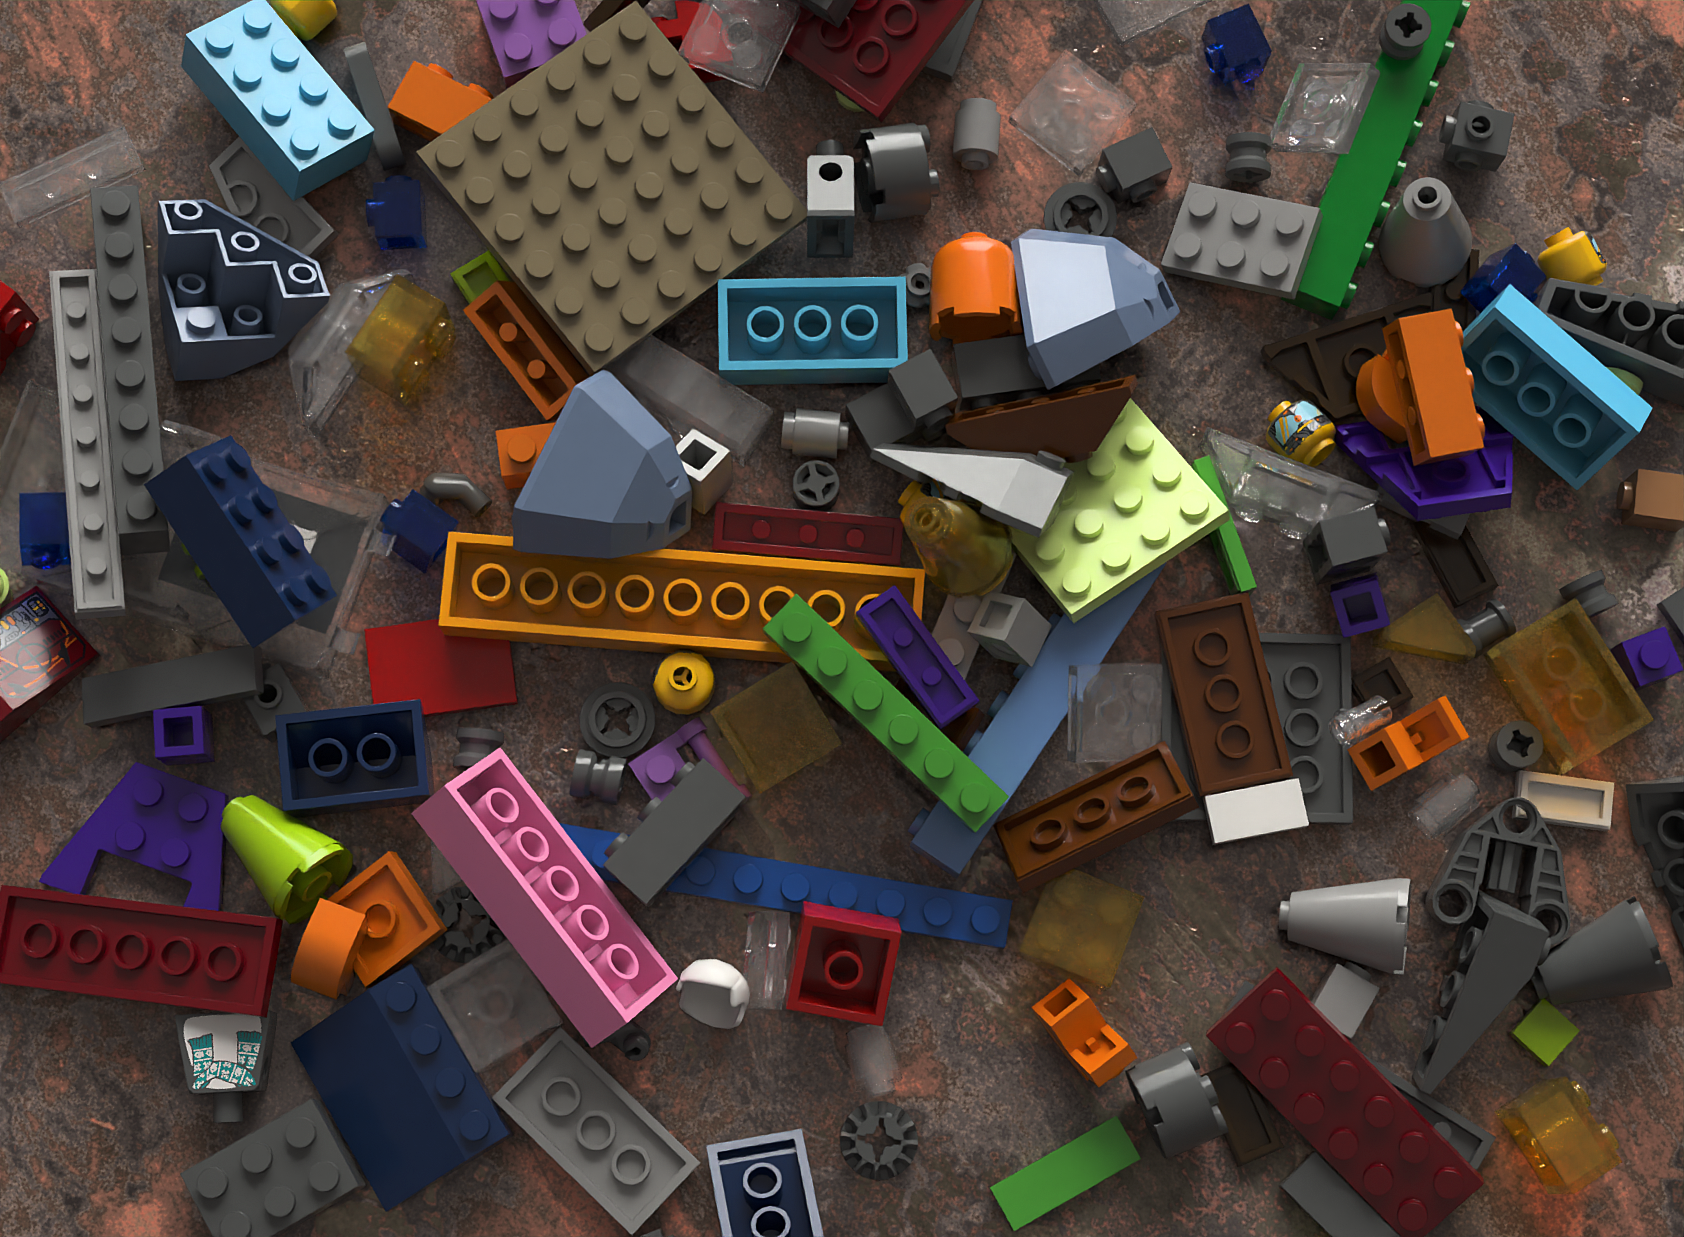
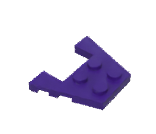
M1479 405L1475 406L1476 413L1482 417L1485 426L1484 448L1465 457L1418 466L1413 464L1410 447L1390 449L1382 431L1375 428L1369 421L1335 425L1334 441L1336 445L1417 521L1511 508L1513 434Z
M135 762L45 870L39 882L68 893L85 895L101 854L105 851L191 882L192 886L183 907L221 911L224 886H222L223 858L226 855V837L221 831V822L223 820L222 812L228 805L229 796Z

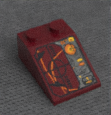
M37 586L0 609V743L100 656Z

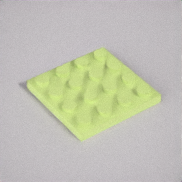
M1131 398L1097 451L1092 452L1093 456L1091 458L1075 463L1065 462L1064 467L1074 471L1054 524L1039 538L986 516L1073 623L1230 520L1229 510ZM976 500L975 503L981 509L983 503Z

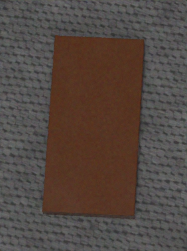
M1245 592L1156 611L1154 617L1197 797L1201 798L1292 778L1293 773L1249 593Z
M1162 741L995 823L993 826L1016 881L1022 892L1025 893L1199 808L1166 742Z

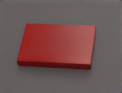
M439 619L364 629L373 704L421 699L424 717L518 704L511 642L509 640L444 635L438 626Z

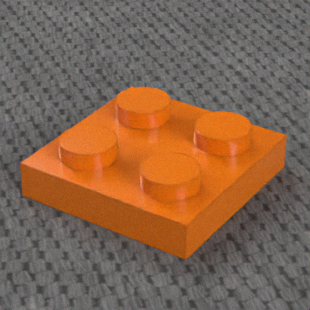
M388 851L327 899L330 902L366 915L368 931L352 965L364 986L368 988L383 981L448 930L397 852Z

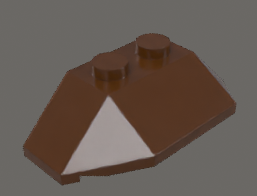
M1136 375L994 406L953 414V417L945 426L948 435L971 449L1031 453L1036 456L1039 451H1045L1064 458L1066 463L1080 462L1093 456L1092 452L1097 451L1132 396L1138 382Z

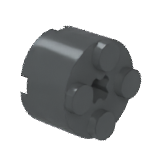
M905 123L857 130L854 136L853 149L862 148V158L860 162L854 163V174L863 212L872 211L868 221L874 223L926 215L928 210L931 209V198L938 197L940 193L937 171L929 169L927 152H930L931 142L927 126L925 124L916 126L915 123Z
M1189 1042L1136 1064L1125 1071L1134 1099L1137 1104H1140L1146 1118L1144 1120L1161 1155L1166 1159L1178 1156L1229 1132L1217 1105L1211 1107L1219 1103V1099L1207 1075L1201 1077L1198 1072H1195V1070L1200 1069V1065Z

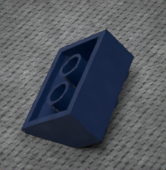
M421 699L275 715L283 811L286 814L298 818L422 804L435 794L432 756Z

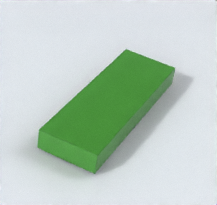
M1210 455L1194 460L1191 468L1229 510ZM1229 511L1230 520L1209 533V537L1230 595L1248 592L1250 596L1257 588Z
M1114 1116L989 1187L1011 1229L1016 1231L1141 1158L1117 1116Z

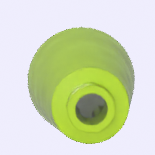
M249 795L244 798L240 796L233 799L222 812L221 831L274 915L281 920L287 921L289 924H296L310 917L319 899H328L323 893L333 882L338 887H341L352 868L353 855L345 845L297 818L286 814L284 811L255 795Z

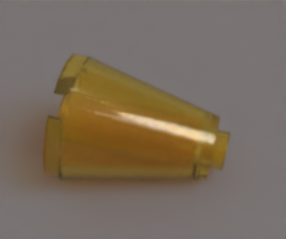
M930 496L923 497L909 507L905 515L904 527L929 580L939 590L955 598H963L962 596L975 594L981 596L989 593L1003 581L1012 566L1014 554L1011 553V538L1013 539L1009 526L980 513L981 505Z

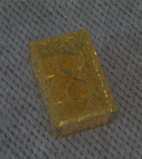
M1576 598L1498 643L1483 655L1524 721L1538 728L1543 737V751L1558 775H1562L1654 721Z

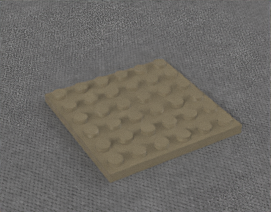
M634 1L416 152L415 156L416 161L590 376L608 367L717 287L718 279H728L807 221V209L637 1Z

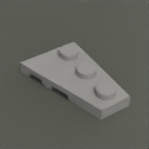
M240 137L209 165L231 214L306 256L314 259L339 235L303 196L293 201Z

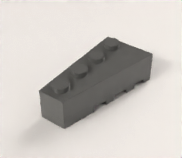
M1554 278L1548 279L1534 298L1532 304L1605 367L1619 368L1636 375L1643 382V391L1684 407V301L1680 300L1678 304L1652 300V295L1634 292L1632 296L1610 293L1609 288Z

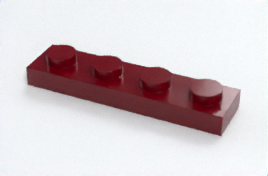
M716 502L712 549L900 566L904 524L901 518Z

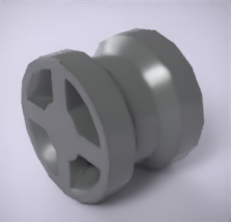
M1404 3L1394 7L1389 12L1379 32V44L1382 51L1396 60L1414 58L1422 50L1431 32V20L1428 13L1422 7L1415 4ZM1408 25L1414 33H1410V31L1408 30Z
M1241 132L1228 136L1226 138V150L1230 154V161L1226 163L1225 176L1230 180L1238 182H1259L1270 178L1271 164L1267 161V154L1272 149V139L1270 136L1257 132Z
M820 460L808 461L802 464L796 470L793 478V498L796 504L803 510L825 512L830 510L835 505L839 496V476L836 470L830 464Z
M1602 570L1583 576L1559 589L1563 599L1569 600L1573 607L1572 617L1576 624L1597 616L1619 604L1615 595L1607 592L1604 586L1606 577Z
M1522 720L1512 721L1495 731L1488 744L1489 757L1493 764L1507 772H1518L1537 762L1544 748L1543 737L1538 728ZM1515 736V738L1521 740L1522 742H1519L1518 740L1513 739V737Z
M458 728L456 739L460 743L459 753L454 756L453 768L464 771L468 770L502 746L505 734L488 729Z

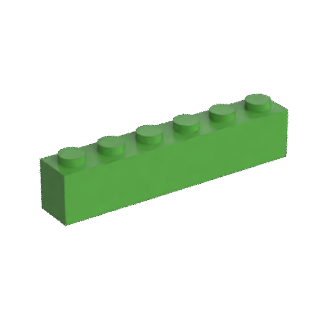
M795 594L762 628L763 633L972 833H976L1009 798L997 784L798 594Z

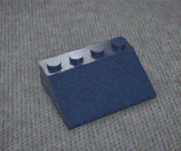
M412 964L366 990L291 1042L292 1047L386 1212L514 1136L419 968Z

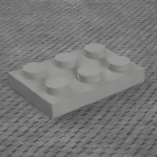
M1190 182L1164 253L1161 267L1164 272L1294 300L1323 214L1320 208Z

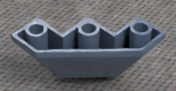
M206 199L159 201L158 294L165 348L175 381L220 379L274 357L328 303L330 295L319 262Z
M1029 229L1011 241L1026 347L1030 353L1028 361L1034 375L1040 380L1043 379L1048 390L1135 345L1170 323L1180 313L1161 271L1116 238Z
M601 370L574 386L514 505L512 515L514 550L527 553L611 559L662 549L691 529L693 488L672 436L611 372Z

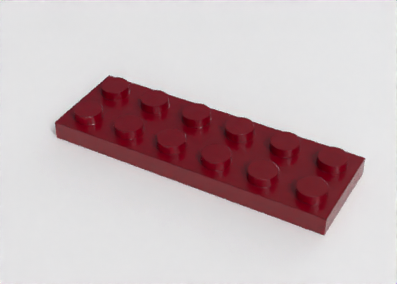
M1 885L0 984L267 1018L283 920L257 915Z
M1278 967L1273 969L1206 1031V1037L1401 1237L1426 1236L1484 1184L1483 1177Z

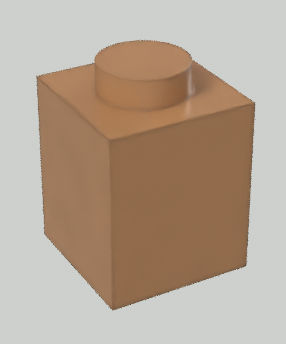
M1637 469L1625 479V482L1622 481L1618 488L1616 505L1617 509L1622 510L1621 524L1673 532L1683 528L1684 475Z

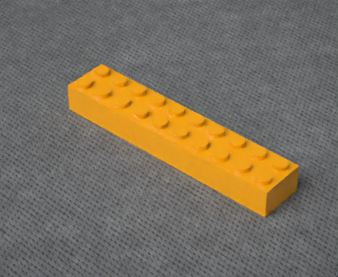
M448 532L438 626L444 635L655 653H669L677 649H690L705 657L794 663L763 633L762 628L795 594H798L876 670L895 671L855 614L859 609L895 585L919 619L922 620L925 569L674 549H657L611 559L527 553L514 550L513 537Z

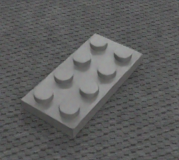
M561 1027L551 1035L492 1097L519 1126L631 1235L650 1218L700 1164L667 1129Z

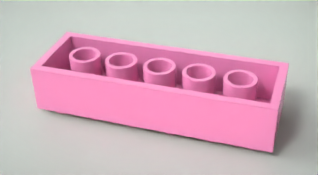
M501 747L444 785L411 813L591 1048L627 1024L678 979Z

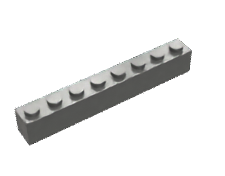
M138 185L90 188L121 556L170 552L168 520L144 486L145 483L163 471Z

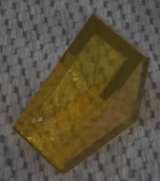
M1438 593L1382 629L1374 637L1372 645L1375 648L1462 665L1472 660L1476 654V646Z

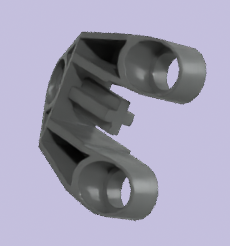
M1522 797L1510 798L1496 805L1456 836L1429 888L1425 900L1426 909L1436 922L1445 926L1463 923L1472 916L1476 906L1479 885L1482 884L1489 843L1494 844L1486 889L1514 894L1522 850L1526 851L1518 895V898H1520V911L1533 918L1541 910H1548L1554 914L1558 921V930L1550 937L1551 945L1561 942L1570 930V914L1562 853L1536 806L1531 801ZM1510 806H1517L1526 812L1528 824L1522 833L1509 831L1503 823V814ZM1445 890L1458 892L1464 901L1463 911L1457 917H1448L1439 908V898Z

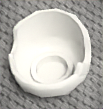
M717 959L696 960L682 971L676 987L677 991L680 992L682 990L679 1002L680 1008L697 1021L716 1028L731 1029L739 1026L749 1004L750 991L745 978L732 965Z

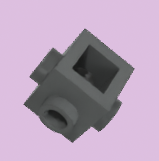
M1484 101L1460 102L1452 116L1445 115L1441 125L1438 141L1445 144L1442 160L1454 162L1457 168L1466 171L1485 169L1496 172L1507 156L1515 114L1494 109L1491 104Z

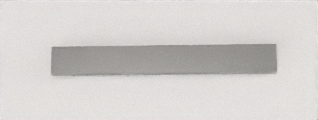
M97 269L49 271L75 618L78 620L126 616Z

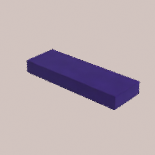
M895 585L856 612L855 616L940 731L979 704V699Z

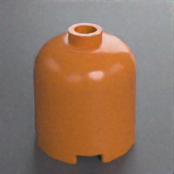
M980 232L965 233L959 239H955L942 246L932 261L930 274L929 333L932 339L939 341V339L945 337L952 339L953 344L1001 338L1009 335H1021L1023 332V320L1012 250L1001 241L989 238L986 234Z

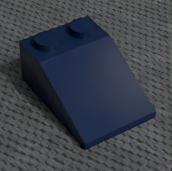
M802 1129L706 1145L721 1237H824Z

